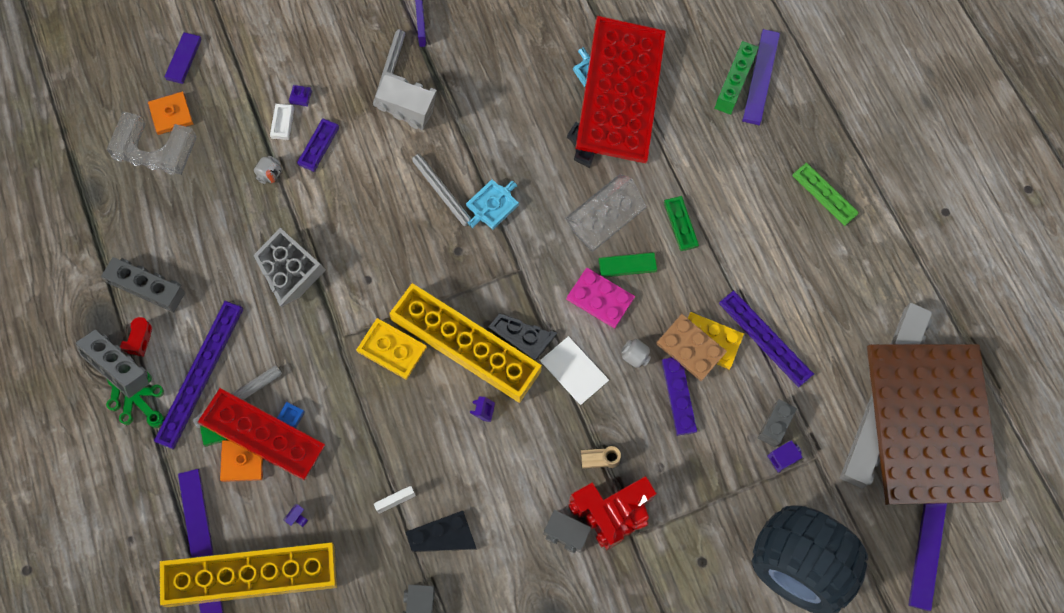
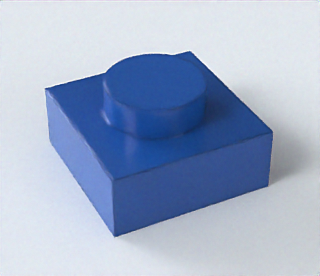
M286 402L277 419L296 428L305 411Z

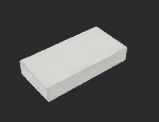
M275 104L270 132L271 139L289 140L294 114L293 105Z
M409 486L374 503V506L380 514L416 495L412 487Z

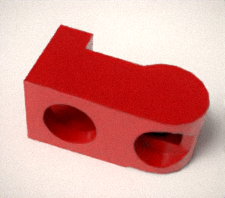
M137 317L131 322V332L128 341H122L120 348L124 353L144 357L151 337L152 325L145 318Z

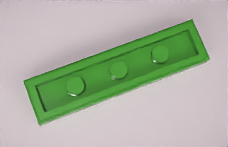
M807 162L792 175L844 226L859 214Z

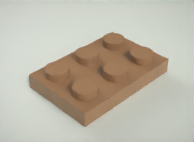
M683 314L678 317L656 343L700 381L707 376L727 352Z

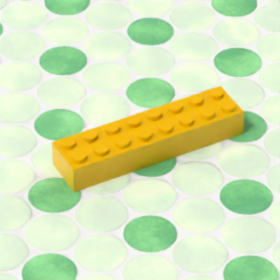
M413 283L389 313L394 323L519 403L541 373V364Z
M333 543L160 561V605L164 607L337 588L335 546Z

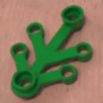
M149 373L147 378L148 383H150L152 380V376ZM107 379L108 384L112 386L111 399L107 401L106 406L111 411H117L121 407L119 402L120 390ZM154 385L150 388H143L130 398L125 395L123 413L120 414L119 421L124 425H129L133 422L132 408L134 402L147 416V423L151 427H161L165 420L164 415L159 411H153L140 396L160 398L164 395L163 387ZM160 388V392L155 394V390ZM116 402V406L111 408V404ZM128 415L129 419L124 422V417ZM157 415V420L152 422V417Z

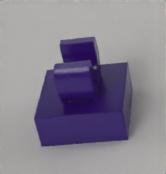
M293 85L289 98L290 104L308 107L312 93L311 88Z
M479 396L478 400L472 402L476 405L475 411H470V413L483 421L491 422L495 403L486 397Z
M295 504L283 519L290 526L297 522L302 527L308 521L300 515L304 509L298 504Z

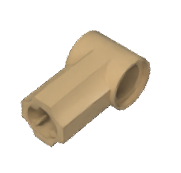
M613 446L605 449L581 450L582 469L596 467L614 468L620 463L621 453L618 448ZM609 453H614L617 455V459L612 462L607 460L606 456Z

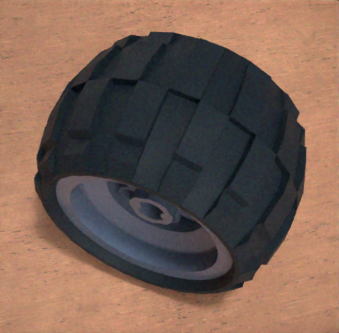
M792 505L783 507L781 511L776 512L765 523L756 539L753 549L754 556L751 560L754 571L761 581L782 598L812 613H839L841 608H845L854 599L864 582L868 554L860 539L837 520L815 509Z

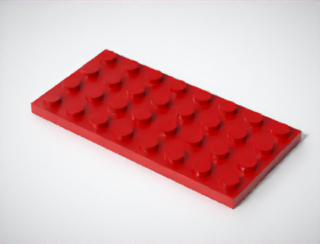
M597 16L575 149L647 163L666 34L665 30Z

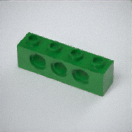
M744 41L741 42L714 109L732 114L756 56L758 46Z

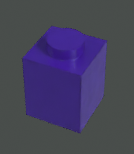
M792 440L767 455L778 473L803 458L800 447L794 444Z

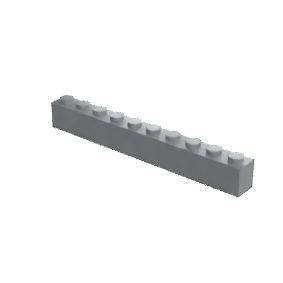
M909 303L903 310L891 344H924L926 339L924 333L932 323V319H930L932 312ZM872 394L839 478L861 489L872 483L875 476L872 472L874 467H877L880 463Z

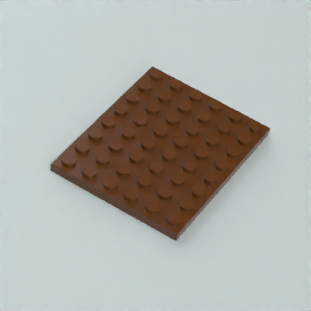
M980 344L868 345L867 352L885 505L1002 502Z

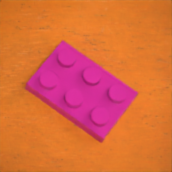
M586 267L566 300L615 329L635 296Z

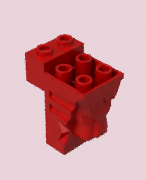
M645 476L603 500L592 482L571 494L568 507L573 515L577 514L578 518L587 515L585 520L588 526L591 527V530L595 529L597 542L601 548L605 547L606 550H609L623 541L625 536L631 535L633 531L645 528L648 525L649 515L646 504L653 500L656 492Z

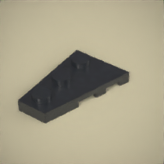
M499 314L488 326L489 332L534 361L540 357L557 335V332H548L540 329L541 327L530 326L522 323L521 320Z
M463 510L405 532L412 552L477 550Z

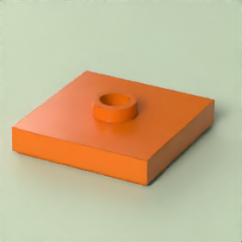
M183 91L148 102L158 135L193 125Z
M222 441L221 482L262 480L263 458L231 441Z

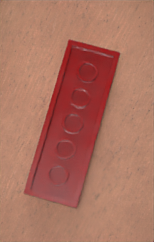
M219 388L198 420V424L304 481L325 448L324 443Z

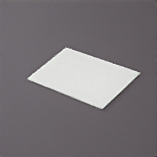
M569 336L540 360L580 405L609 381Z

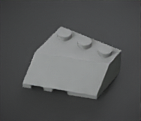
M386 72L375 96V105L379 110L387 111L396 119L409 123L411 127L423 130L433 113L437 90L433 88L430 90L423 89L422 84L416 82V84L412 85L405 78Z
M281 228L254 254L280 307L300 298L326 271L316 259Z

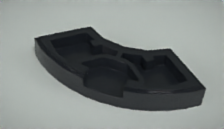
M578 122L574 123L567 134V139L575 147L579 128ZM575 149L574 161L590 168L594 153Z

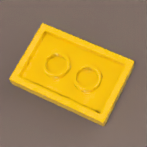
M690 312L688 319L727 351L717 365L730 370L744 333Z
M377 318L356 351L407 380L427 349V346Z

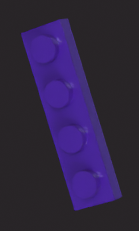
M674 358L662 359L676 435L696 433L697 428L684 367Z

